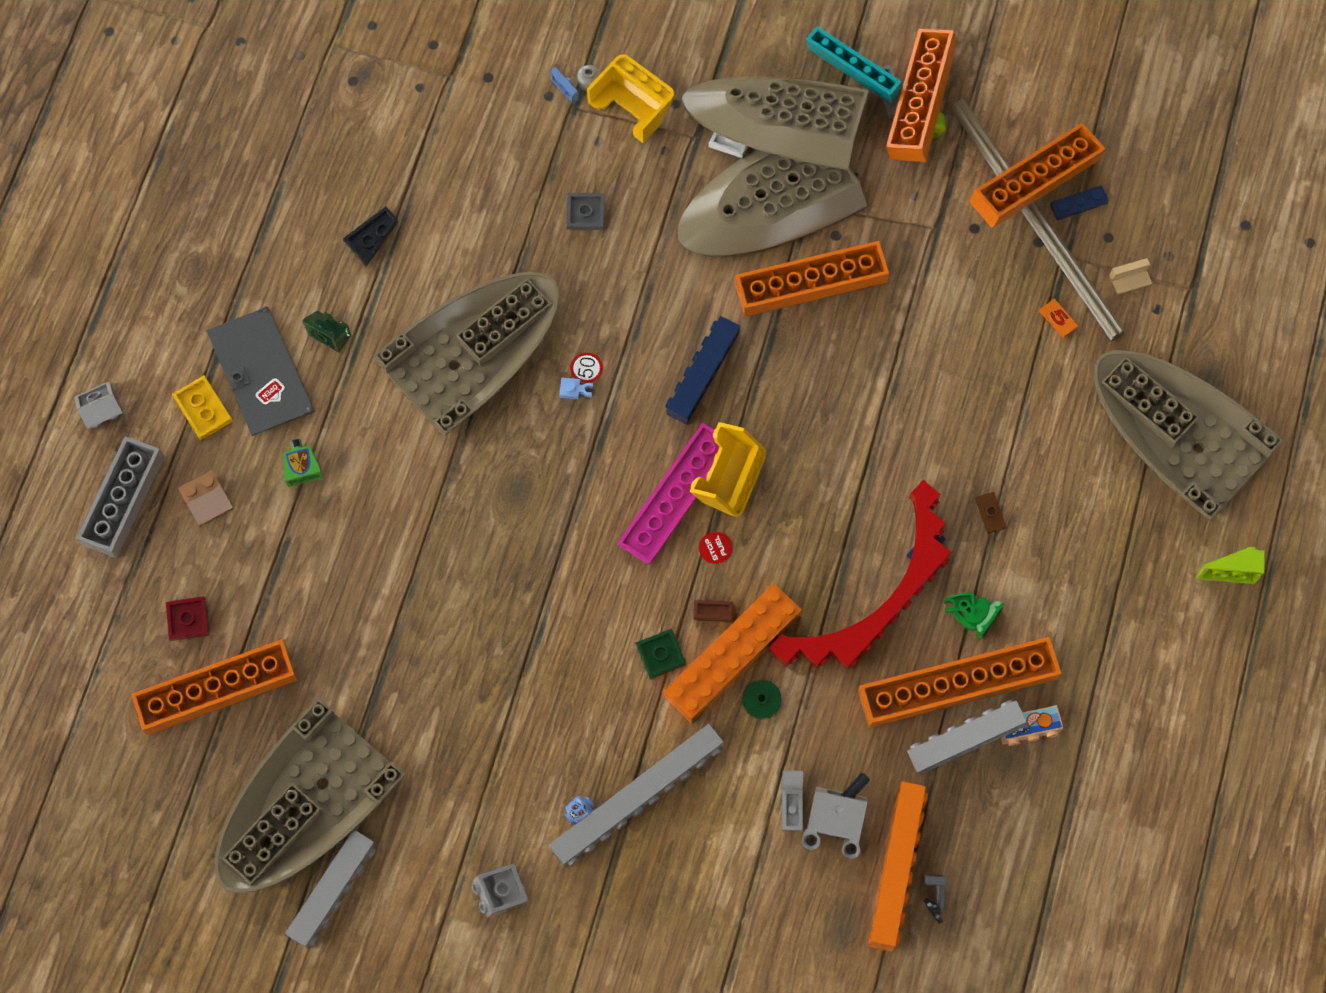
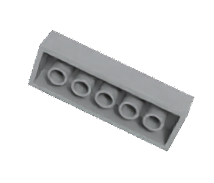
M126 436L124 437L76 538L82 546L114 558L118 557L165 457L159 448Z

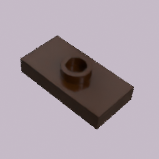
M991 492L977 496L975 500L987 534L1006 529L995 493Z

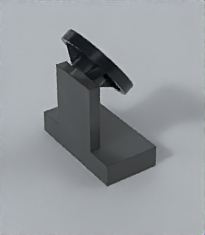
M922 874V882L924 884L935 885V902L927 898L923 901L940 924L943 922L940 914L942 913L941 910H944L947 877L943 875Z

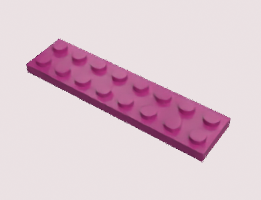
M702 422L617 543L619 547L649 566L697 499L690 492L692 482L697 477L707 479V474L713 465L714 457L720 448L713 438L714 429Z

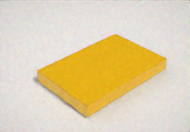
M205 375L172 394L200 441L233 422Z

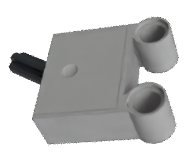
M860 773L844 792L816 787L808 828L804 831L802 838L805 848L809 850L818 848L821 841L820 833L845 838L842 844V852L845 857L853 859L859 855V840L868 798L857 796V794L870 781L866 774ZM814 835L817 837V840L813 843L808 842L806 837ZM853 843L857 846V849L849 851L846 849V845Z

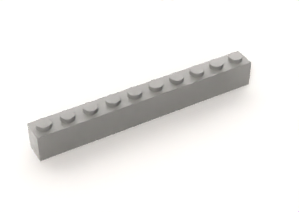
M707 724L549 845L550 849L564 867L574 865L579 861L578 857L584 852L585 854L590 853L595 848L597 842L607 840L612 835L610 832L616 828L619 830L628 823L627 819L641 814L644 806L648 803L649 805L654 804L659 799L661 793L671 791L675 787L674 783L680 779L684 781L691 775V770L695 767L699 769L705 765L708 757L718 755L723 750V741L710 724Z

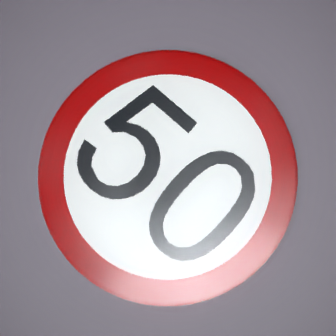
M581 353L572 360L570 371L575 379H580V382L591 383L601 376L603 364L595 354Z

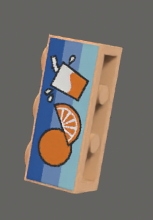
M1057 705L1022 712L1028 726L1002 737L1001 741L1002 744L1014 746L1020 744L1022 740L1033 742L1039 740L1041 736L1047 735V738L1058 736L1063 729Z

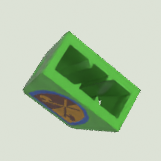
M300 439L290 441L291 450L283 453L284 477L287 486L291 487L324 478L310 446L302 447Z

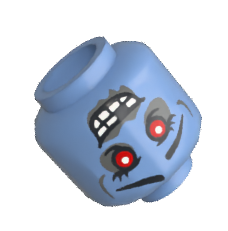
M577 796L566 806L567 813L565 816L572 824L576 825L594 811L592 807L595 804L588 797Z

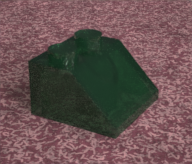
M317 310L302 320L308 336L340 353L351 337L349 326L343 321L337 322L327 312L322 313Z

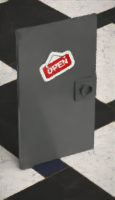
M267 306L206 330L252 436L314 412V408L309 401Z

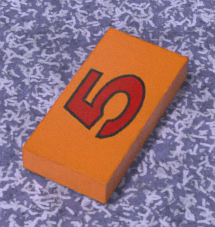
M1055 299L1039 310L1063 339L1078 328L1076 322Z

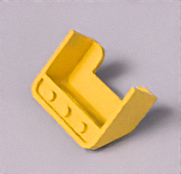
M622 54L617 56L587 88V99L590 105L599 110L607 108L612 101H615L638 118L640 121L634 126L633 135L641 143H644L662 124L673 102L674 91L669 85L632 58Z
M719 422L713 432L714 441L720 447L718 453L714 457V462L707 474V479L697 477L691 484L690 492L702 503L731 516L740 517L765 461L766 449L745 428Z

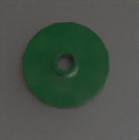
M758 680L746 687L743 692L742 703L745 711L751 717L764 720L771 718L778 712L782 698L776 685L770 681ZM764 696L766 700L760 702L758 698Z

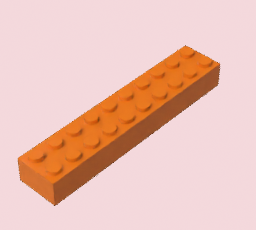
M1050 637L860 685L858 694L868 728H873L1058 680L1062 673Z

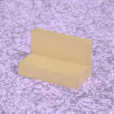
M1148 258L1112 268L1109 277L1117 295L1152 284L1147 272L1150 266Z

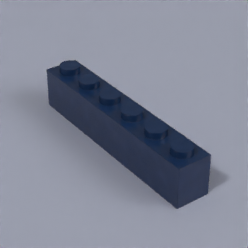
M720 316L718 321L715 320L710 328V335L704 337L701 344L703 347L700 352L696 351L692 359L694 361L692 366L686 368L683 375L685 378L682 383L678 382L674 390L676 392L674 397H670L665 405L668 416L686 425L740 334V325Z

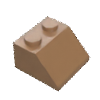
M213 470L178 488L199 527L234 509Z

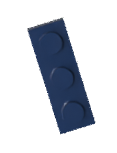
M1102 185L1053 201L1050 203V207L1058 221L1106 205L1109 200Z

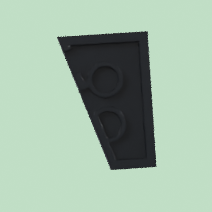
M385 206L346 235L343 241L367 267L398 223V219Z

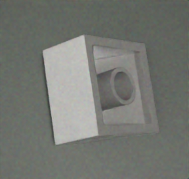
M109 381L74 397L77 410L87 429L98 427L108 419H116L122 413L121 406Z

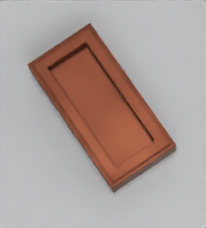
M694 600L693 620L732 622L733 601Z

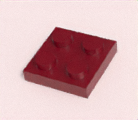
M205 596L166 602L170 641L209 635Z

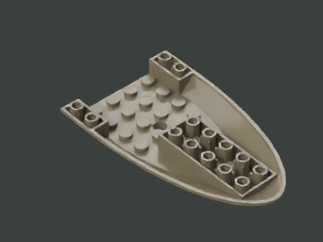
M730 77L697 84L684 93L682 101L686 111L693 119L711 131L730 140L781 157L848 170L852 159L855 138L865 105H868L871 91L839 84L794 78Z
M755 149L716 176L691 201L680 220L678 240L685 249L695 254L705 256L743 255L776 247L815 233L866 208L867 203L860 183L850 167L848 170L827 167ZM790 176H796L798 180L796 182H790L788 178Z
M522 272L485 282L454 297L416 321L376 352L374 357L387 376L429 423L446 436L507 384L542 342L552 324L558 307L559 292L556 281L546 274ZM481 340H487L488 342L485 344V343L480 342V341H481ZM458 363L460 367L457 370H451L450 365Z
M1115 350L1102 354L1095 363L1093 375L1095 388L1104 409L1120 434L1140 458L1169 487L1208 520L1213 519L1283 442L1282 438L1230 397L1197 376L1167 361L1139 352ZM1136 396H1140L1143 399L1139 401L1137 400ZM1165 421H1171L1173 424L1169 426ZM1200 445L1203 448V452H1195L1193 446Z
M317 698L270 750L248 780L232 807L220 834L215 853V873L220 886L234 893L255 892L276 885L297 874L326 854L352 832L406 774L392 762H389L340 719L320 698ZM320 780H328L329 785L326 789L318 788ZM294 809H299L300 814L298 817L291 818V812ZM271 839V846L263 848V842Z

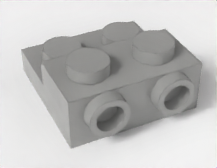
M514 864L477 875L473 880L472 889L476 895L479 894L481 899L479 903L480 910L483 914L486 913L487 917L506 912L508 909L528 902Z

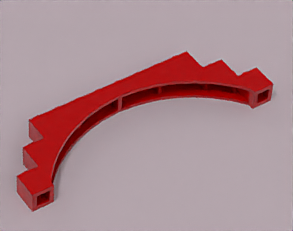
M922 480L910 493L909 499L913 502L916 526L911 561L898 587L876 611L854 625L830 634L802 638L785 637L781 634L769 647L768 652L785 667L789 663L793 665L800 657L797 655L799 653L815 668L819 665L824 666L830 659L829 654L845 669H848L850 666L854 668L861 660L859 656L863 652L867 653L874 646L872 643L876 637L880 639L887 631L885 627L889 623L893 625L900 617L898 613L902 609L905 611L912 604L911 599L913 596L916 595L918 597L925 589L923 585L927 581L931 583L938 575L936 571L940 567L944 568L950 562L949 556L951 552L936 540L944 534L946 523L932 512L939 505L941 494L925 480Z

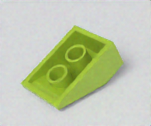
M1248 547L1209 562L1199 571L1196 579L1255 584L1264 574L1265 551L1258 550L1256 547Z

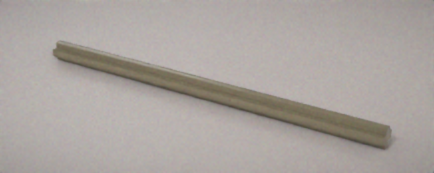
M960 99L958 102H955L951 108L952 112L995 174L998 176L1009 169L1011 166L966 101ZM1033 202L1021 211L1110 340L1113 341L1123 335L1124 328L1037 203Z

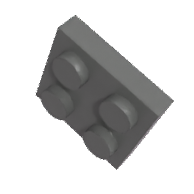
M568 193L567 230H604V193Z

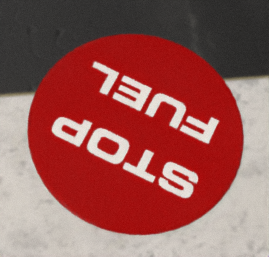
M710 532L701 539L699 553L705 561L712 564H720L730 557L732 543L725 534Z

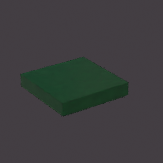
M672 628L635 643L650 680L686 666Z

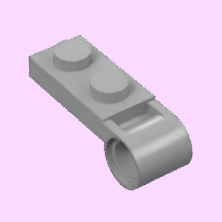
M783 770L782 831H802L803 771Z

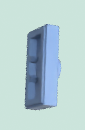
M556 67L551 69V80L573 104L577 102L578 91L573 87L572 81L568 77L565 78Z

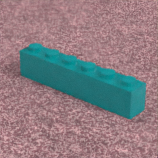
M817 26L806 38L808 49L890 104L893 105L901 95L902 81Z

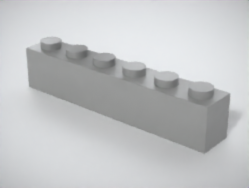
M1008 700L1001 704V708L996 710L993 708L983 712V716L977 719L975 717L967 719L962 726H952L942 735H932L928 738L929 741L923 744L918 742L911 745V749L907 752L918 775L924 774L1028 726L1017 701L1012 702V700Z
M356 830L352 831L285 934L307 949L317 943L319 932L330 923V915L333 911L336 912L342 904V897L345 893L348 894L354 885L352 883L353 880L364 871L365 866L363 865L366 860H370L375 854L376 844Z

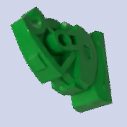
M969 592L954 594L944 599V604L951 603L953 605L951 608L946 607L945 612L953 613L954 618L966 629L975 631L976 637L982 640L1004 606L1002 602L995 601L991 604L984 597L977 598L974 596V593Z

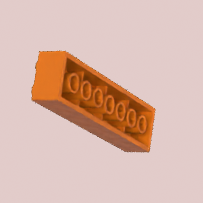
M918 30L886 145L890 160L926 162L957 47L954 30Z
M1081 123L975 189L969 202L993 229L1098 162L1106 148Z
M875 241L735 275V287L743 315L747 317L888 283L889 271L880 242Z
M773 583L663 691L664 698L692 724L801 616L802 609Z
M283 639L132 693L131 696L142 731L147 735H151L296 682L298 679L287 646Z
M902 781L898 788L868 947L892 952L900 944L902 932H898L899 927H902L906 912H902V909L908 903L909 892L906 891V888L911 884L913 877L910 867L913 868L917 852H914V847L916 848L917 844H919L921 832H917V830L921 827L924 819V812H921V809H924L927 803L928 793L925 792L926 786Z

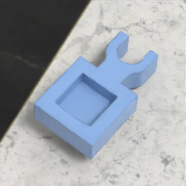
M561 378L559 396L560 398L579 399V394H582L585 397L592 398V392H586L585 390L587 388L593 389V383L580 385V379Z

